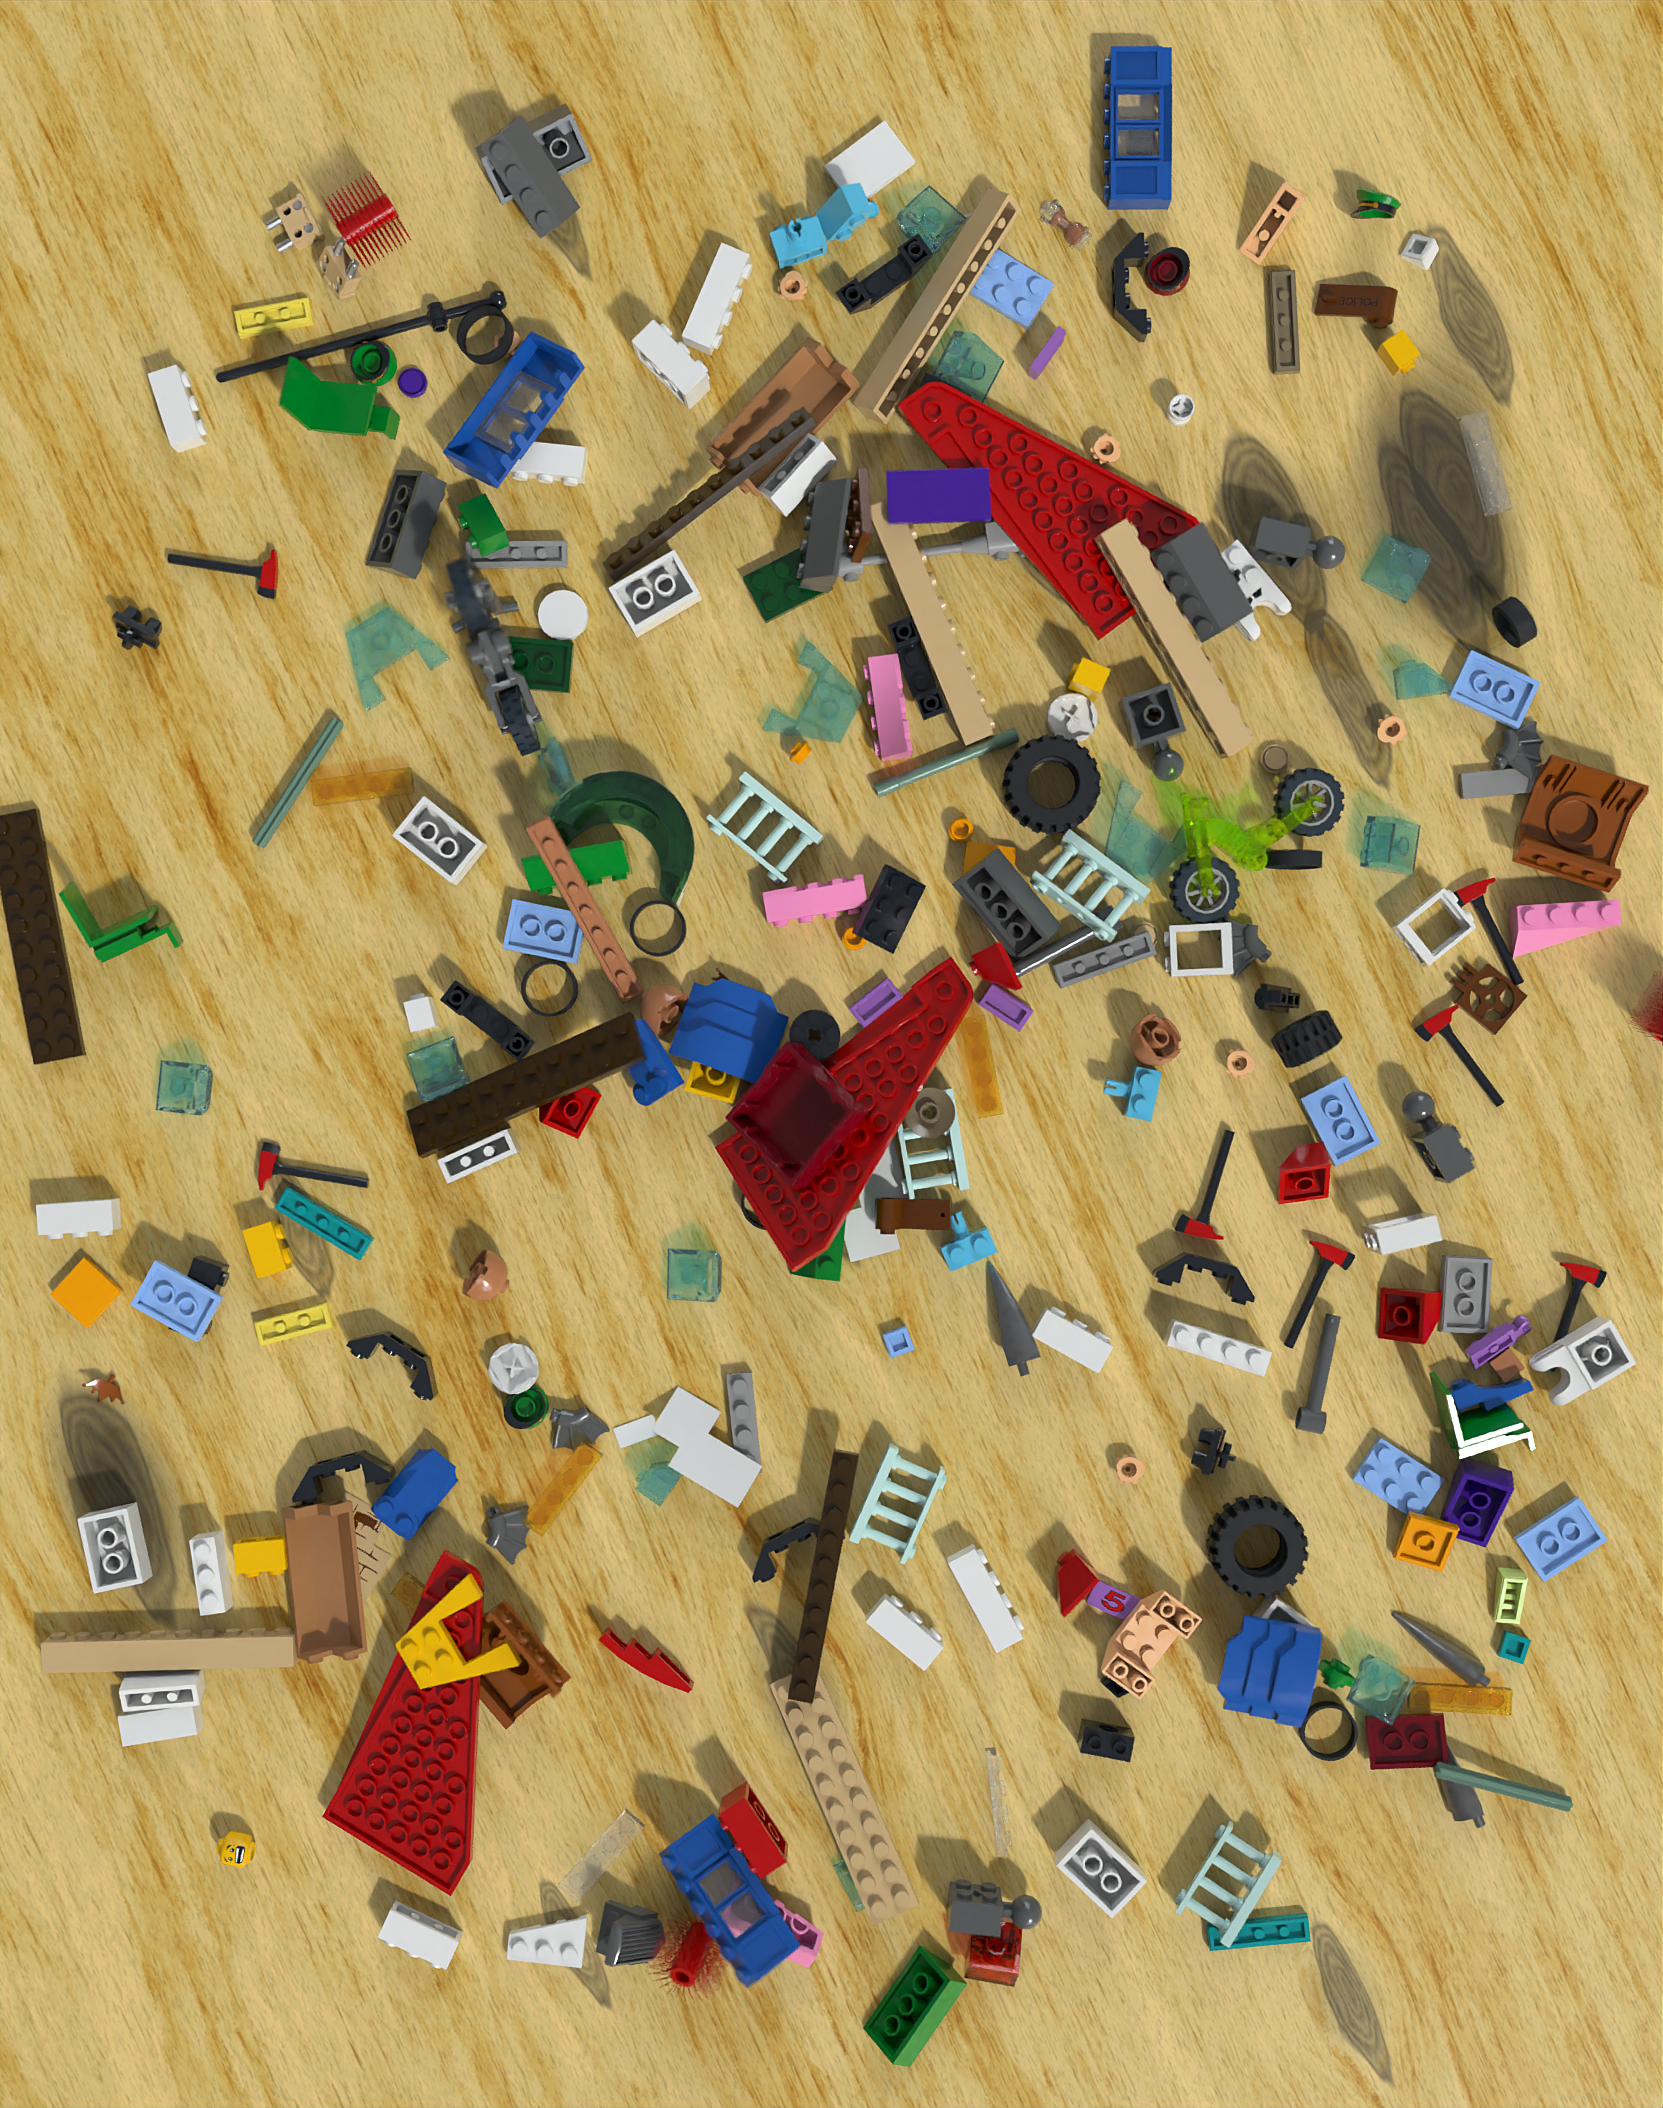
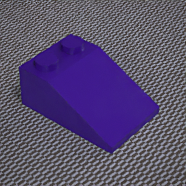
M1470 1457L1462 1458L1453 1475L1439 1520L1459 1526L1456 1538L1486 1548L1514 1491L1512 1471Z

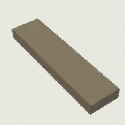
M1295 270L1270 271L1268 279L1273 375L1299 374L1300 353Z

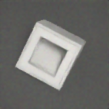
M1412 234L1400 256L1419 268L1428 270L1439 248L1435 239Z

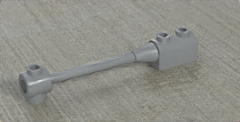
M996 522L985 523L984 534L961 540V542L921 547L926 557L959 552L994 556V561L1009 559V553L1019 552V557H1026ZM843 544L838 578L843 577L844 582L858 581V575L863 574V566L888 562L884 553L863 556L861 563H851L850 552L846 551V544Z

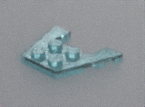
M388 606L345 633L363 707L367 711L386 700L373 676L417 649L431 671L450 659L445 652Z
M807 641L797 663L820 674L797 720L772 709L762 730L841 743L864 697L812 643Z
M1121 781L1104 855L1144 885H1148L1169 867L1177 857L1186 852L1194 842L1203 837L1206 831L1190 821L1184 820L1173 841L1168 840L1130 816L1143 792L1126 781Z

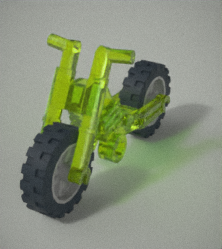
M1313 768L1297 769L1294 773L1286 775L1283 783L1280 782L1277 786V794H1274L1273 801H1276V806H1273L1275 814L1266 821L1245 831L1238 825L1214 817L1203 818L1202 807L1208 806L1209 799L1205 796L1197 798L1189 796L1185 792L1181 793L1179 800L1182 804L1184 817L1183 827L1188 853L1186 858L1189 860L1179 865L1180 868L1174 871L1172 875L1174 876L1173 881H1170L1169 888H1171L1169 897L1173 901L1174 909L1182 917L1200 924L1217 923L1219 919L1226 918L1229 915L1228 912L1236 907L1235 901L1236 898L1239 899L1240 892L1238 891V886H1240L1239 879H1236V872L1230 868L1227 862L1210 855L1209 846L1214 845L1225 853L1226 856L1232 857L1234 864L1238 867L1251 871L1262 870L1267 863L1266 849L1287 833L1292 832L1306 837L1320 836L1325 831H1330L1334 827L1333 824L1335 822H1339L1341 818L1340 813L1344 810L1345 805L1342 804V799H1345L1344 792L1340 790V783L1334 780V776L1324 772V770ZM1305 784H1306V794H1305V793H1301V792L1298 790L1300 787H1302V786L1305 785ZM1312 784L1321 788L1314 795H1312ZM1323 794L1325 797V804L1319 803L1323 801V799L1320 797ZM1318 806L1323 807V811L1319 816L1316 813L1319 811ZM1312 815V821H1304ZM1190 881H1191V882H1192L1191 885H1190V890H1191V891H1188V886H1189V883H1190ZM1218 881L1221 884V891L1215 885ZM1199 894L1193 905L1188 896ZM1219 895V898L1216 900L1215 903H1213L1211 896ZM1205 897L1209 907L1199 908L1203 898Z

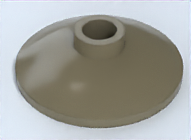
M933 1087L923 1088L907 1113L905 1121L908 1127L918 1136L935 1138L946 1133L952 1126L955 1119V1106L950 1096L944 1091ZM933 1110L935 1111V1116L931 1119L927 1118L926 1113Z

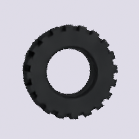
M1049 734L1042 735L1038 739L1033 738L1027 741L1011 757L1003 775V799L1005 805H1008L1010 809L1009 813L1013 818L1016 817L1020 821L1019 824L1024 828L1027 826L1033 832H1043L1046 835H1054V833L1059 832L1064 833L1081 824L1095 808L1101 791V774L1097 771L1096 766L1098 764L1095 758H1091L1088 754L1090 751L1085 746L1083 748L1079 746L1077 740L1073 738L1068 740L1064 738V735L1058 734L1055 737H1050ZM1054 761L1061 763L1071 771L1074 777V794L1068 803L1059 808L1050 809L1038 805L1028 792V777L1031 771L1043 762Z
M1249 1495V1499H1244L1241 1496L1235 1498L1236 1503L1232 1505L1229 1502L1222 1506L1225 1510L1221 1514L1217 1512L1213 1517L1215 1523L1214 1525H1209L1207 1533L1210 1536L1209 1539H1206V1547L1209 1550L1208 1557L1218 1576L1228 1587H1232L1235 1592L1241 1595L1246 1593L1250 1598H1258V1595L1270 1598L1272 1597V1592L1277 1591L1279 1595L1286 1592L1284 1587L1289 1583L1293 1586L1297 1582L1295 1576L1297 1573L1303 1574L1305 1567L1302 1565L1303 1561H1308L1309 1553L1306 1551V1547L1309 1545L1308 1539L1304 1535L1305 1530L1302 1524L1279 1501L1275 1502L1267 1496L1260 1498L1258 1495ZM1252 1525H1269L1277 1532L1280 1538L1279 1550L1274 1559L1259 1568H1248L1240 1564L1234 1554V1545L1240 1533Z

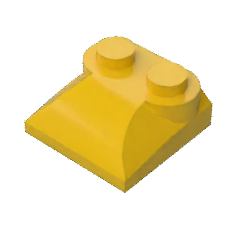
M693 1061L684 1091L733 1105L741 1078Z

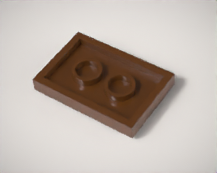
M858 468L855 477L851 478L845 530L849 532L846 541V551L850 552L851 563H861L873 534L868 469Z

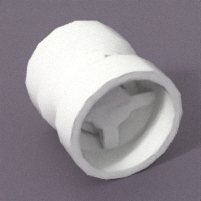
M1185 394L1175 396L1166 411L1169 423L1174 426L1187 424L1195 409L1193 399Z

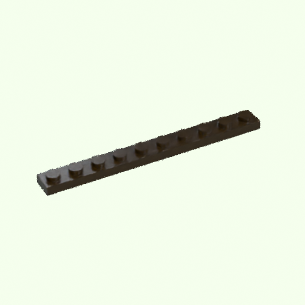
M802 407L792 412L784 422L773 427L761 440L751 444L743 454L732 459L720 472L710 476L707 482L698 489L691 491L680 503L670 507L661 518L651 522L643 532L632 537L617 552L610 554L602 564L614 582L817 425L807 410Z
M834 1449L789 1687L788 1699L813 1704L859 1453Z

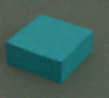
M1504 1630L1496 1654L1499 1657L1524 1664L1531 1640Z

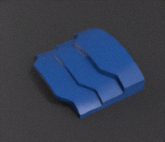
M722 978L707 986L694 983L668 1054L689 1062H697L741 1078L742 1081L754 1085L761 1077L765 1067L776 1055L789 1017L777 1012L770 995Z
M1243 1615L1240 1633L1227 1641L1223 1666L1217 1685V1690L1224 1697L1223 1709L1248 1713L1249 1716L1272 1719L1277 1724L1301 1728L1311 1702L1318 1671L1322 1642L1320 1628Z

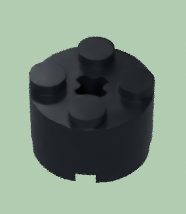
M809 1010L801 1013L793 1021L790 1027L789 1039L790 1042L801 1043L817 1060H823L831 1056L837 1049L840 1042V1029L836 1020L828 1013L821 1010ZM811 1029L814 1031L821 1030L819 1035L821 1040L819 1042L816 1040L811 1042L809 1040L811 1036L809 1031Z

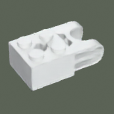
M1238 539L1221 553L1253 610L1256 606L1263 605L1269 607L1277 615H1286L1291 611L1289 600ZM1253 612L1234 624L1248 641L1253 642L1260 635V627L1253 617Z
M1601 1316L1594 1318L1529 1359L1531 1368L1537 1371L1544 1372L1553 1367L1560 1369L1561 1379L1549 1391V1399L1553 1405L1557 1406L1569 1403L1590 1389H1596L1636 1364L1613 1322Z

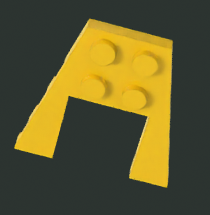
M471 1573L395 1644L420 1689L516 1667L522 1662L510 1640L466 1662L441 1619L483 1596Z

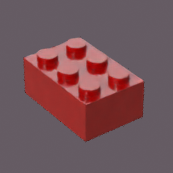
M746 1781L723 1796L718 1820L723 1829H729L733 1835L732 1841L739 1852L743 1851L748 1858L746 1862L749 1869L753 1873L757 1872L762 1879L787 1863L788 1843L749 1783Z

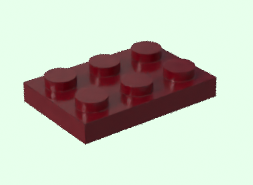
M1443 1713L1365 1716L1371 1770L1431 1768L1437 1762L1449 1764Z

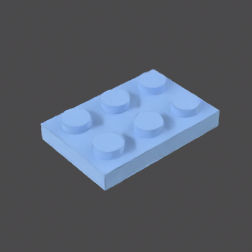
M996 249L969 292V295L1027 330L1053 289L1054 283L1001 250Z
M1471 650L1468 652L1447 698L1517 730L1541 682Z
M512 899L503 949L578 964L584 933L569 910Z
M1342 1076L1299 1098L1320 1141L1324 1142L1333 1166L1336 1167L1381 1144L1347 1076Z
M155 1260L135 1295L131 1306L193 1341L199 1342L224 1296L165 1263Z
M1379 1436L1351 1478L1406 1515L1409 1511L1423 1514L1445 1480Z
M1577 1496L1513 1537L1543 1582L1607 1541V1538L1581 1499Z

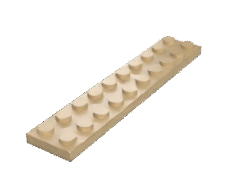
M820 1671L818 1672L813 1704L788 1699L792 1674H789L770 1683V1688L872 1926L918 1906L920 1902Z

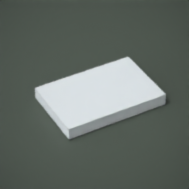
M884 120L826 164L824 170L838 188L842 185L860 183L867 199H869L915 164V160Z

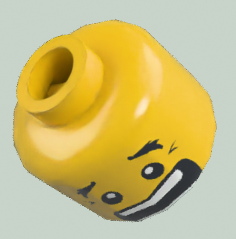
M230 1831L226 1834L225 1838L219 1839L216 1854H220V1862L223 1865L242 1868L247 1863L252 1862L256 1850V1842H253L250 1834Z

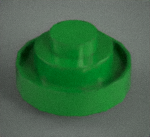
M1332 1658L1331 1661L1321 1659L1318 1665V1669L1322 1671L1321 1676L1324 1678L1323 1683L1334 1690H1337L1338 1687L1344 1688L1345 1685L1351 1687L1356 1679L1349 1673L1351 1668L1335 1658Z

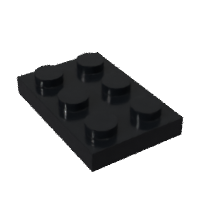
M884 864L852 933L894 954L926 885L892 866Z

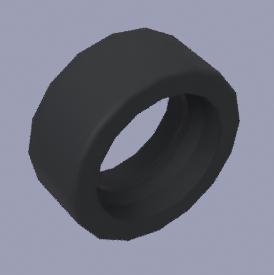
M1511 596L1492 608V616L1497 629L1513 647L1519 648L1537 636V626L1531 613L1516 597Z

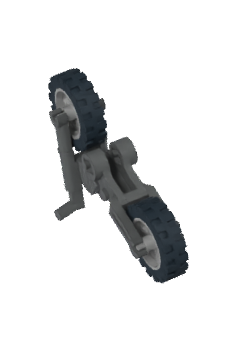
M465 557L447 563L446 570L453 591L445 593L444 597L447 600L448 608L453 609L461 618L451 624L455 633L468 628L471 642L466 643L473 664L475 666L482 664L480 665L481 670L488 677L489 681L485 687V692L502 735L512 733L513 740L522 756L541 750L539 737L534 725L543 721L540 711L535 704L524 674L515 671L512 666L515 664V660L512 654L508 655L513 650L507 633L503 630L498 617L493 618L492 615L497 616L499 614L519 611L517 601L502 603L495 591L491 589L487 578L478 581L477 584L476 577ZM502 689H505V690H503V691L498 692V694H499V695H498V696H499V700H498L497 695H496L495 692H496V691H499V690H502Z

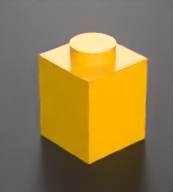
M1403 329L1383 342L1376 351L1393 376L1400 371L1402 374L1410 371L1416 366L1415 360L1420 355Z

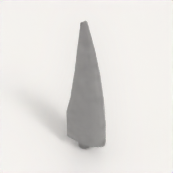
M991 1265L989 1270L999 1314L1001 1343L1009 1367L1017 1364L1021 1377L1030 1374L1026 1361L1041 1356L1015 1297L998 1271Z
M1395 1611L1392 1613L1395 1620L1423 1648L1470 1686L1479 1683L1486 1687L1490 1683L1491 1679L1484 1675V1665L1469 1653L1421 1624Z
M1447 1744L1449 1765L1461 1768ZM1440 1779L1454 1821L1473 1819L1476 1828L1483 1827L1486 1824L1483 1819L1484 1812L1474 1787Z

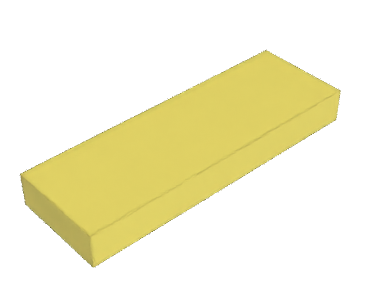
M308 297L234 311L238 336L240 338L314 325L311 303Z
M328 1302L253 1322L260 1346L334 1326Z

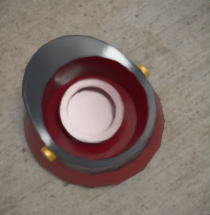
M1169 247L1155 253L1148 261L1144 270V280L1148 288L1161 296H1170L1181 291L1188 283L1190 277V259L1188 254L1178 247Z

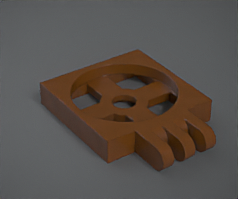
M1465 962L1462 967L1469 973L1468 976L1460 970L1456 973V976L1463 982L1460 983L1454 978L1449 981L1453 987L1461 992V995L1454 1004L1458 1005L1460 1009L1492 1035H1496L1527 998V995L1490 964H1485L1480 972H1478ZM1488 977L1497 979L1498 982L1495 986L1488 990L1478 983L1480 980ZM1506 988L1512 992L1513 1003L1509 1008L1501 1002L1500 995ZM1471 991L1479 997L1480 1002L1474 1011L1470 1005ZM1491 994L1495 997L1493 1004L1486 1002L1487 995ZM1491 1009H1494L1501 1015V1018L1497 1021H1486L1482 1017Z

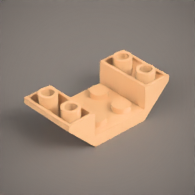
M1160 1590L1141 1599L1110 1638L1100 1669L1101 1672L1135 1697L1141 1699L1156 1680L1150 1673L1155 1664L1179 1634L1188 1639L1203 1619L1165 1590Z

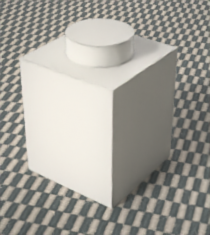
M421 993L409 996L410 1001L403 1002L411 1032H419L440 1026L433 997H425V994Z

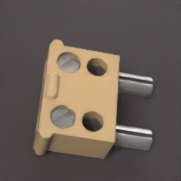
M297 193L296 197L277 207L278 216L265 222L266 228L269 231L283 224L290 237L276 245L280 253L293 246L300 251L320 239L325 240V234L308 200L300 193Z
M342 237L338 238L334 245L326 246L319 260H316V265L322 273L324 280L338 300L354 296L355 290L362 278L357 270L359 263L356 259L351 260L344 248L346 241Z

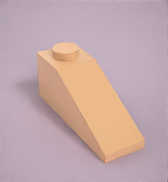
M1285 181L1239 251L1260 265L1308 195L1289 181Z

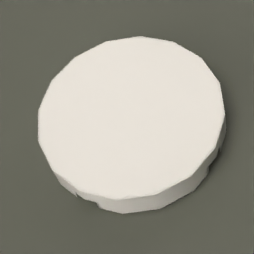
M559 590L547 595L541 602L538 610V619L543 631L552 639L572 641L587 628L589 614L588 608L581 597L571 591Z
M1066 693L1059 696L1051 704L1047 713V724L1054 737L1057 734L1064 735L1065 739L1070 740L1073 738L1079 743L1086 740L1093 733L1097 725L1098 713L1093 702L1080 693Z
M508 1343L499 1347L492 1354L488 1366L491 1382L500 1391L507 1394H519L528 1390L535 1383L539 1375V1363L535 1353L523 1344Z

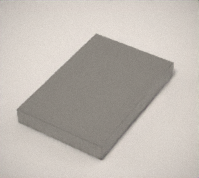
M1442 1255L1440 1277L1441 1310L1437 1331L1488 1334L1493 1258Z

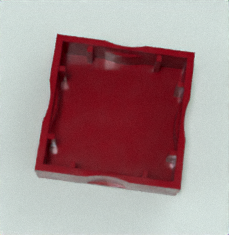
M786 1041L765 1067L759 1080L744 1093L725 1118L748 1143L755 1146L761 1152L767 1163L790 1188H805L868 1111L801 1043Z

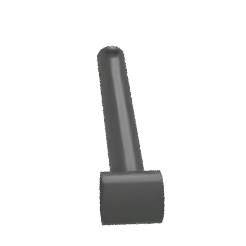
M1110 905L1094 915L1104 922L1114 908ZM1120 919L1112 927L1115 931L1123 928ZM1084 925L1015 962L1012 966L1018 978L1096 937L1093 933L1094 930Z
M1327 1313L1325 1315L1306 1408L1299 1407L1296 1415L1295 1428L1298 1430L1323 1434L1327 1414L1321 1411L1339 1329L1340 1316Z

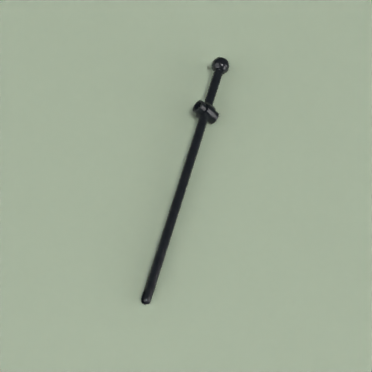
M494 290L488 298L449 309L443 308L441 302H432L427 306V315L219 372L216 374V380L220 383L288 365L289 357H295L302 361L363 344L362 342L374 341L428 325L432 326L434 332H444L448 329L447 323L449 319L466 315L474 308L493 306L500 311L505 309L507 306L506 297L503 291Z

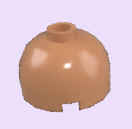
M662 984L655 986L650 991H645L640 998V1018L646 1021L655 1034L664 1036L678 1023V1021L673 1019L678 1011L683 1014L688 1001V995L672 985Z
M1150 1014L1142 1018L1132 1029L1129 1040L1134 1056L1140 1062L1150 1066L1164 1065L1173 1060L1181 1051V1048L1179 1049L1181 1035L1176 1026L1165 1017L1163 1019L1155 1017L1158 1014Z
M487 1249L486 1251L482 1250L469 1268L472 1272L470 1279L465 1278L463 1282L462 1294L478 1301H489L495 1298L499 1292L503 1294L509 1285V1280L507 1279L508 1270L504 1260Z

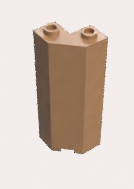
M808 337L705 448L712 456L709 459L710 462L719 470L725 468L732 459L743 454L751 444L758 442L773 427L784 422L792 412L804 407L817 425L737 486L743 493L747 494L750 492L758 497L761 494L758 487L808 433L815 436L861 385L847 367L833 360L821 343Z
M332 1499L326 1503H299L282 1507L297 1658L306 1660L309 1664L322 1662L324 1657L330 1655L343 1657V1660L357 1659L358 1654L368 1652L352 1501Z

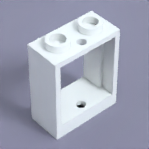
M1438 889L1391 927L1422 967L1430 966L1477 928L1473 924V916L1466 909L1462 910L1456 903L1458 898L1449 889ZM1438 900L1460 926V929L1430 952L1408 924Z
M1231 923L1169 926V931L1164 932V945L1170 948V957H1165L1166 972H1171V977L1233 974ZM1220 930L1221 968L1178 970L1176 932Z
M1426 1212L1364 1226L1366 1233H1363L1365 1246L1367 1248L1370 1247V1251L1381 1255L1442 1241L1437 1216Z

